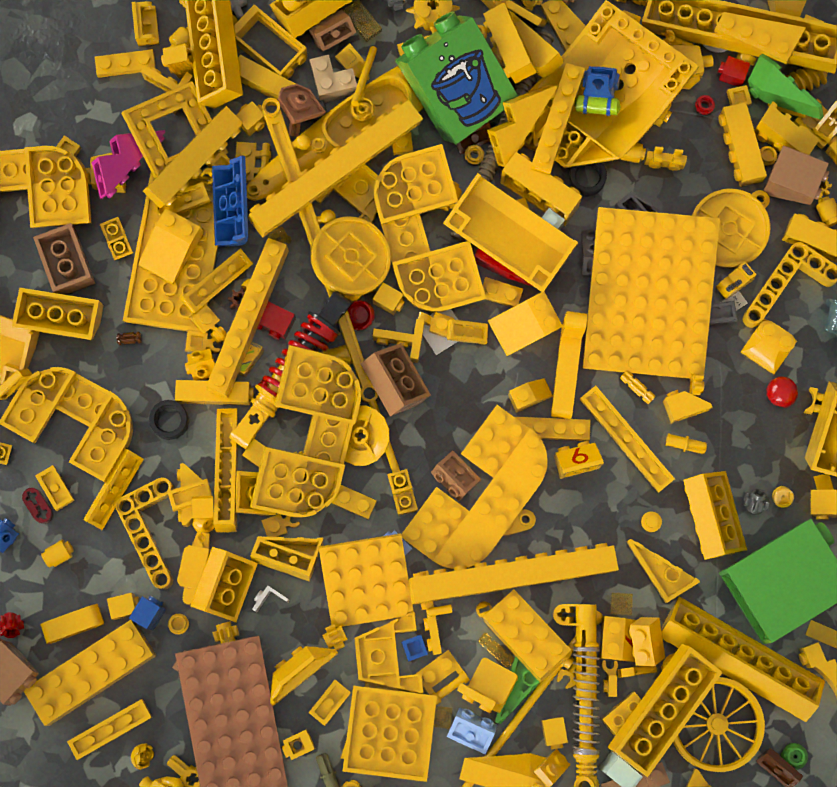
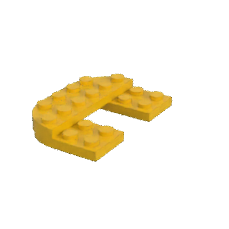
M50 367V369L37 371L29 376L22 383L1 417L0 425L35 444L55 409L89 427L70 458L69 463L106 482L124 449L129 447L133 435V421L125 403L111 391L102 388L70 369Z

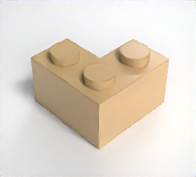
M329 55L310 59L311 70L320 101L324 100L325 103L347 98L355 93L357 83L353 68L333 73Z

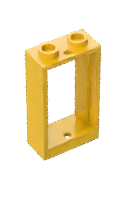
M255 4L234 25L236 45L261 66L286 79H289L293 75L294 69L298 65H302L307 59V48ZM258 20L297 52L281 71L241 39Z

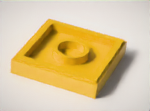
M508 0L506 3L508 9L537 26L545 27L548 20L515 1Z

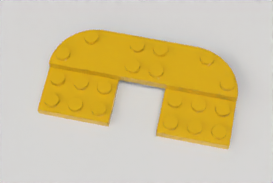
M440 144L404 154L391 160L384 166L376 180L374 200L383 234L390 247L391 262L397 283L404 297L415 307L428 312H444L485 300L486 296L471 243L466 241L430 251L421 220V213L458 202L443 145Z
M36 146L0 151V192L28 190L30 228L64 226L70 223L72 225L91 223L88 186L90 178L84 164L74 154L55 146Z
M289 345L274 406L311 414L312 419L303 455L264 447L251 500V508L291 517H308L328 507L335 499L341 485L347 448L361 402L359 380L356 378L352 368L343 360L332 355Z
M496 405L461 453L462 456L493 478L471 510H467L436 487L401 534L405 541L435 563L446 568L454 569V567L464 565L469 568L483 561L540 486L546 474L547 453L541 438L533 429L527 427L498 405Z

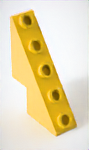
M548 84L503 102L508 122L487 130L498 166L505 167L515 152L524 146L527 135L534 130L535 123L539 116L544 114L547 103L556 95L557 85Z

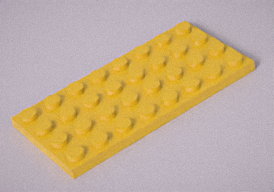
M150 173L148 185L155 179L152 173ZM198 175L195 179L191 177L187 181L188 187L203 182L211 202L179 214L181 217L200 226L204 234L174 284L138 265L154 227L165 208L171 211L170 207L166 205L159 208L146 195L123 322L186 332L188 330L202 332L191 318L206 305L208 306L209 301L195 313H192L180 297L215 269L219 246H215L213 184H207L210 176L201 177Z

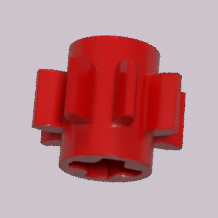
M13 612L1 615L0 636L4 635L6 638H15L20 635V630L24 629V621L21 620V616Z

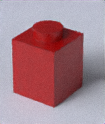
M728 56L725 62H721L718 73H721L719 81L736 87L742 86L751 63Z

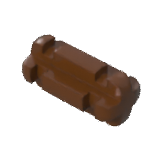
M140 332L123 333V335L118 333L116 337L119 345L122 343L124 345L135 344L136 342L141 343L142 341Z

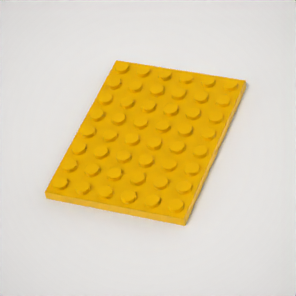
M598 207L582 368L616 372L629 371L637 374L690 379L693 375L704 376L720 218Z

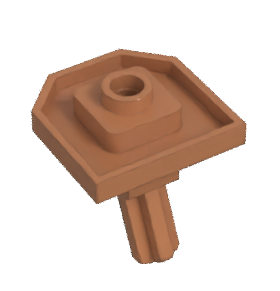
M294 84L281 88L277 100L286 117L290 120V136H299L301 122L323 116L326 112L311 90L304 86Z

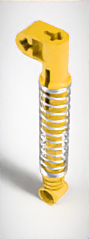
M562 604L554 609V620L559 625L576 626V642L573 644V651H576L573 653L576 656V661H573V664L576 665V669L573 670L576 673V677L573 678L576 681V686L573 689L576 690V694L573 697L579 700V702H575L573 705L579 707V710L574 711L573 714L579 716V718L574 719L573 722L579 724V727L573 728V731L578 732L579 735L574 736L573 739L579 741V743L573 745V748H575L573 749V757L576 759V762H579V764H576V767L579 768L576 769V773H579V775H576L574 787H582L583 781L589 782L591 787H599L597 775H594L597 773V770L594 769L597 768V765L594 763L600 757V750L593 746V744L600 743L599 741H593V736L600 735L599 733H593V727L600 726L593 724V719L600 718L599 716H593V711L599 710V708L593 707V702L600 701L597 699V694L600 693L597 691V685L600 684L597 682V677L600 676L597 674V668H600L597 666V660L600 659L597 657V652L600 650L597 642L596 605ZM574 606H576V623H574V617H562V613H574Z

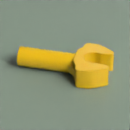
M572 664L567 670L560 669L557 673V682H560L565 675L570 678L565 689L576 685V681L573 680L576 674L573 672L576 669L575 664Z
M656 666L617 669L618 678L657 672Z

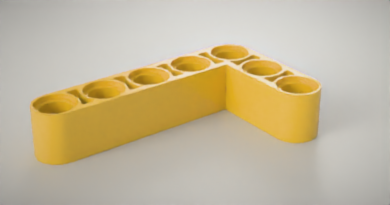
M794 243L744 313L743 323L749 328L757 327L798 269L823 286L831 287L837 283V265L804 243ZM793 250L799 251L801 257L795 256ZM810 261L816 262L818 268H813L810 265ZM782 266L789 267L790 273L784 272ZM827 272L834 275V280L828 278ZM771 282H777L779 289L773 288ZM760 297H765L769 304H763L760 301ZM749 313L756 314L758 320H751L749 317Z
M566 311L563 319L551 417L572 418L581 340L587 324L586 313Z
M161 477L119 498L116 502V510L152 584L158 589L166 590L172 586L173 577L141 514V511L169 498L167 491L165 493L159 492L161 484H168L167 491L174 489V485L168 479ZM148 492L150 494L149 500L141 502V495ZM125 502H130L131 509L123 512L122 505ZM134 520L140 521V527L137 530L131 529V523ZM143 538H148V547L142 549L140 541ZM157 556L158 564L155 567H150L149 559ZM164 574L167 576V582L160 586L158 578Z

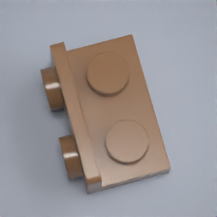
M454 451L443 458L431 471L436 481L441 483L448 490L449 494L458 501L481 481L478 475Z

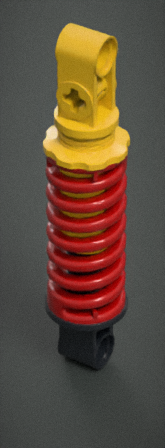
M335 290L318 315L311 311L308 312L307 318L310 323L303 322L301 324V329L305 333L296 331L294 336L297 341L290 340L288 346L291 345L318 352V348L328 351L329 347L323 340L328 343L329 341L334 342L341 333L335 328V325L347 312L352 301ZM288 349L281 351L284 359L276 358L275 363L278 368L273 366L269 368V373L272 376H263L261 382L255 385L259 393L256 395V398L251 400L253 406L229 436L231 440L245 450L255 439L256 434L269 416L274 418L276 416L275 412L279 409V407L274 405ZM258 414V420H260V422L258 424L253 423V425H251L252 420L250 419V417L252 415L256 416Z

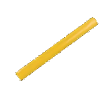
M375 46L370 47L351 101L353 106H358L377 52Z

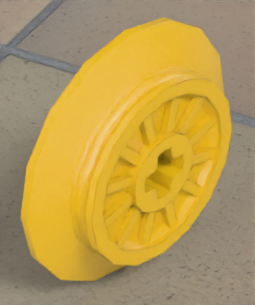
M360 405L355 425L353 424L345 462L354 466H367L378 461L385 453L389 444V427L386 419L378 410L367 405ZM359 433L366 434V437H359Z

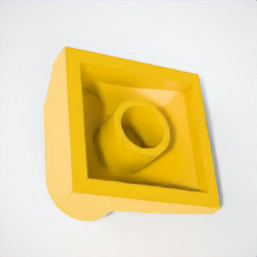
M763 319L740 353L774 375L794 348L797 340L792 334L774 322Z
M237 471L235 513L257 514L259 516L276 515L273 512L250 507L258 472Z

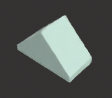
M612 751L598 767L621 787H636L643 778L642 775Z

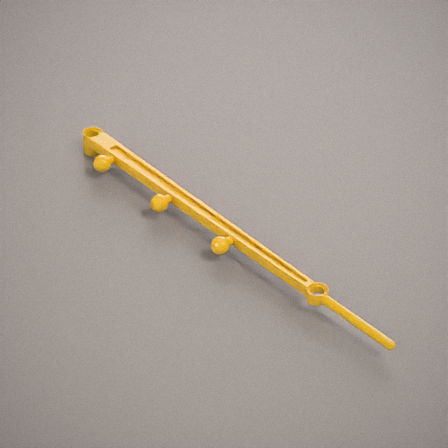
M267 98L262 104L263 116L287 182L290 180L294 182L299 179L298 175L301 173L294 149H308L311 145V140L307 135L301 134L295 141L291 142L279 101L275 98ZM268 106H275L277 110L269 113L266 111V108ZM312 203L298 212L310 246H312L313 240L320 230L319 224H327L336 219V214L329 209L324 210L320 216L316 217ZM325 286L327 294L330 298V296L333 294V291ZM345 296V297H346L347 299L351 300V301H356V300H358L361 296ZM347 310L338 321L362 388L361 399L367 402L370 407L379 411L376 402L378 394L361 366L364 358ZM372 388L375 391L374 398H365L364 390ZM389 440L385 453L392 473L400 471Z

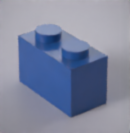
M142 596L129 619L145 629L153 631L166 609L162 607L163 602L155 597L149 596L146 598Z

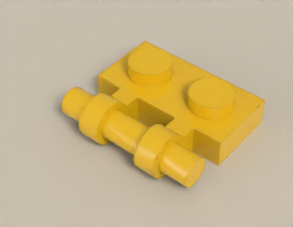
M237 142L236 158L245 156L246 183H249L269 163L272 154L269 143H263L262 150L258 151L257 143ZM256 159H261V167L259 168L255 167Z

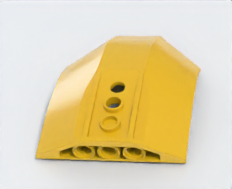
M605 0L583 31L561 56L564 63L550 76L542 77L528 92L548 84L557 85L558 89L566 63L583 67L585 71L588 70L589 66L617 69V73L620 76L619 80H622L624 83L623 88L616 90L614 93L615 98L619 99L621 105L617 115L607 116L576 112L574 103L555 159L564 168L621 159L659 119L699 66L612 3ZM629 65L636 66L633 74L626 73V68ZM583 79L577 97L578 95H583L585 89L583 87ZM552 101L547 103L544 114L539 116L535 123L536 126L532 131L536 147H538Z

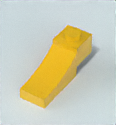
M819 642L799 648L800 654L798 656L802 665L816 670L827 681L837 697L836 660H826Z

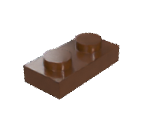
M771 748L762 753L756 760L759 765L785 787L795 786L803 777L802 774Z

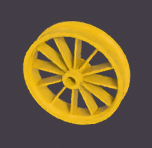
M719 677L715 684L730 687L720 713H717L713 685L711 688L713 714L709 712L703 702L700 705L709 718L695 712L693 713V715L707 721L706 724L686 725L683 727L707 726V729L684 746L679 735L673 741V744L680 755L695 767L713 772H726L745 765L755 756L763 741L765 721L759 702L745 686L734 680ZM733 690L738 691L747 701L724 716V710ZM748 703L750 704L755 720L728 722L727 718ZM756 722L753 740L728 728L729 724ZM710 731L709 738L698 760L685 748ZM726 731L752 743L742 757L725 734ZM713 735H716L719 765H710L702 762ZM720 735L724 737L738 757L736 761L723 765Z

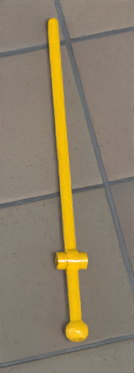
M596 610L598 625L602 622L603 615ZM576 635L568 645L572 653L574 652L573 644L576 642ZM570 656L535 688L485 756H496L563 666L566 669L571 667L573 661H575L573 657ZM465 781L462 787H472L474 783Z

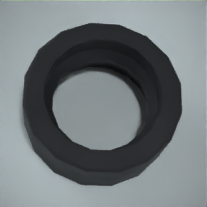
M602 162L571 167L569 172L570 187L576 188L581 196L598 194L603 189L607 179V171ZM590 166L598 171L599 181L595 186L584 187L577 182L576 173L581 167Z
M164 400L154 405L150 411L149 424L156 435L162 439L173 440L182 436L188 429L189 416L180 403L173 400ZM167 408L175 409L181 416L179 427L170 432L160 429L157 423L159 413Z

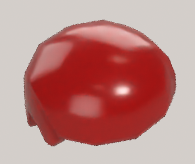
M363 300L353 301L348 309L354 330H365L372 325L375 313L373 307L368 302Z
M777 377L769 382L767 397L773 405L788 408L798 398L797 385L788 377Z

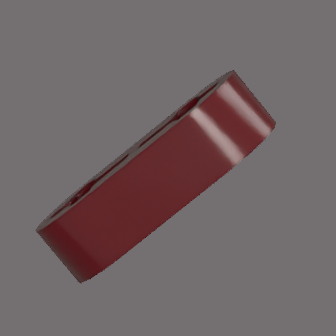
M35 488L26 489L22 494V500L33 518L41 524L49 523L53 518V511L42 493ZM30 493L37 494V496H35V500L37 501L36 505L33 501H28V499L30 498ZM39 507H40L43 511H48V512L45 514V515H46V518H45V519L42 518V517H40V518L38 517V516L41 514L40 511L38 510Z

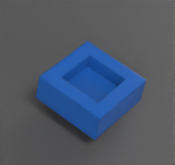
M421 635L402 641L408 662L428 655Z

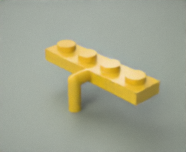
M433 601L421 603V609L426 610L427 618H423L425 631L429 630L430 639H427L428 651H433V655L442 654L436 615L452 613V606L450 604L434 607Z

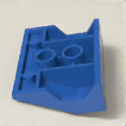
M245 156L231 159L229 165L212 166L215 246L237 247L246 244L248 240Z

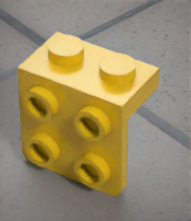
M482 658L469 685L460 683L457 691L463 694L462 698L472 704L474 700L480 703L479 708L488 713H491L492 710L500 713L518 679V675L488 658Z

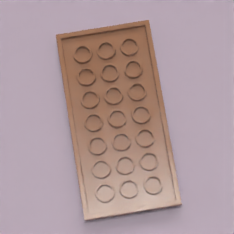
M259 636L175 653L200 787H288L273 706L270 703L271 695Z

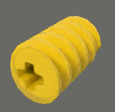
M804 67L785 76L787 78L789 76L794 78V82L800 90H806L807 88L809 91H812L813 85L818 88L820 87V82L823 85L827 84L828 72Z

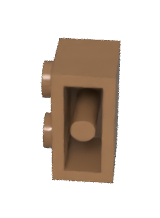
M342 9L323 19L319 24L309 28L315 44L322 51L357 33L350 16Z

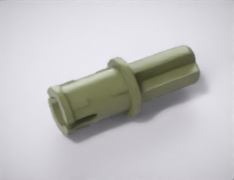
M323 753L316 756V761L322 775L320 778L324 780L325 786L339 787L335 776L336 771H333L328 754Z

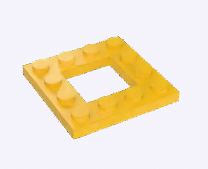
M193 81L122 112L154 178L178 154L168 158L150 122L183 109L195 135H197L212 120L206 107L197 102L196 87ZM225 147L222 151L227 154L228 151ZM217 150L213 155L216 157L220 152Z

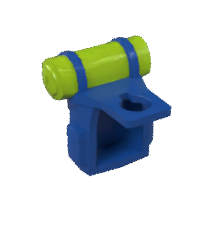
M589 66L583 78V87L585 88L583 95H578L575 101L576 112L607 116L619 113L621 108L620 101L614 95L619 87L620 76L617 73V69Z

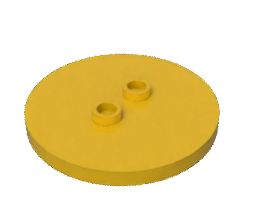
M739 189L715 191L703 198L692 216L720 218L715 266L737 268L744 261L749 264L762 253L769 240L771 230L769 215L764 205L755 196Z
M340 217L325 224L315 236L311 246V263L316 276L328 289L333 292L336 290L345 296H361L373 291L384 281L391 265V251L385 236L374 224L358 217Z

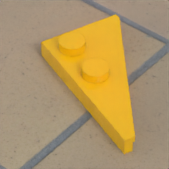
M632 539L627 541L630 549L665 603L700 583L699 579L687 574L681 568L674 566L660 555L645 548L642 544Z

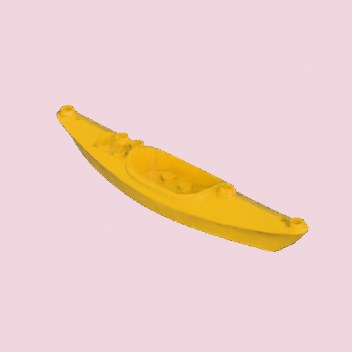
M477 25L486 39V28L483 25ZM399 66L365 85L362 97L372 100L375 104V114L370 120L358 121L352 116L351 101L354 96L353 93L302 133L310 138L311 145L306 150L294 149L301 172L305 169L310 171L315 167L314 163L322 157L326 159L331 156L330 152L337 146L340 148L345 146L347 139L353 135L356 137L362 133L361 130L368 124L374 125L377 123V118L383 113H391L393 111L392 108L400 101L405 103L409 100L418 112L424 108ZM278 155L246 186L247 198L249 200H261L267 198L273 192L278 194L283 190L282 186L287 183V179Z

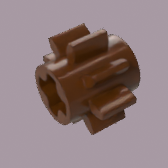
M243 288L238 292L232 290L233 296L228 297V300L233 302L230 305L231 310L236 308L238 311L240 304L237 301H240L245 294Z

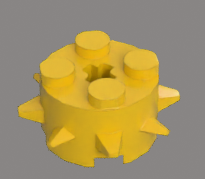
M414 0V6L407 8L406 12L414 14L415 29L423 27L424 30L431 31L433 34L437 31L433 25L434 22L446 13L459 10L460 7L453 5L452 0Z

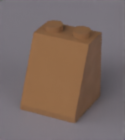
M783 145L763 191L772 197L811 205L813 200H818L822 189L819 186L821 181L825 183L829 171L826 169L829 163Z
M0 639V702L3 705L11 706L21 699V694L26 688H30L36 682V677L39 673L11 642Z

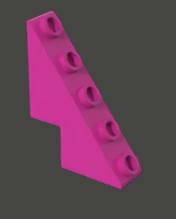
M165 130L155 131L160 143L165 139L163 136ZM132 133L114 136L109 141L113 155L98 156L92 162L100 199L106 196L111 198L117 191L115 187L118 184H124L129 178L127 174L130 170L134 172L141 165L139 161L143 155Z

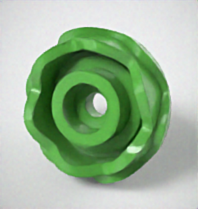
M797 743L788 744L781 753V757L796 770L803 768L808 761L806 749Z

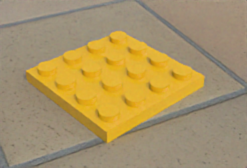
M401 533L319 546L331 625L334 624L336 628L339 626L344 627L408 616V613L414 612Z
M353 686L343 772L427 782L437 696Z

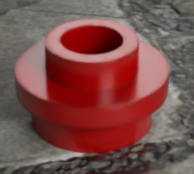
M702 95L696 100L695 108L700 114L707 115L714 110L715 102L710 96ZM701 104H707L708 108H703Z

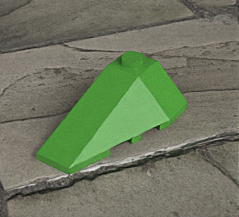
M761 54L748 79L750 94L765 103L771 104L775 102L778 107L821 120L824 117L822 105L805 89L800 90L794 82V78L791 76L787 78L780 72L782 67L768 56Z

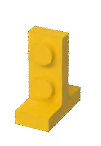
M144 66L141 70L145 80L166 92L191 81L195 85L194 76L188 72L185 73L178 84L172 77L166 78L161 75L162 73L154 67Z
M416 319L414 334L374 328L373 341L380 345H388V343L397 345L402 343L404 348L412 346L410 359L413 363H418L424 320Z

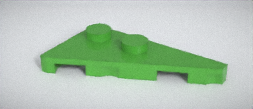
M516 656L511 671L518 675V679L501 712L497 713L495 722L501 724L540 684Z

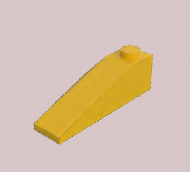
M532 753L464 758L459 779L485 787H546L534 771L547 757Z

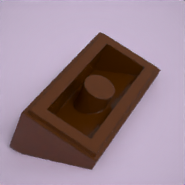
M490 121L455 144L460 155L465 153L466 149L471 145L481 146L491 142L487 131L492 128Z

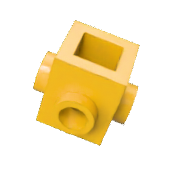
M211 349L197 350L187 354L188 362L185 363L187 374H192L194 381L208 379L215 366Z

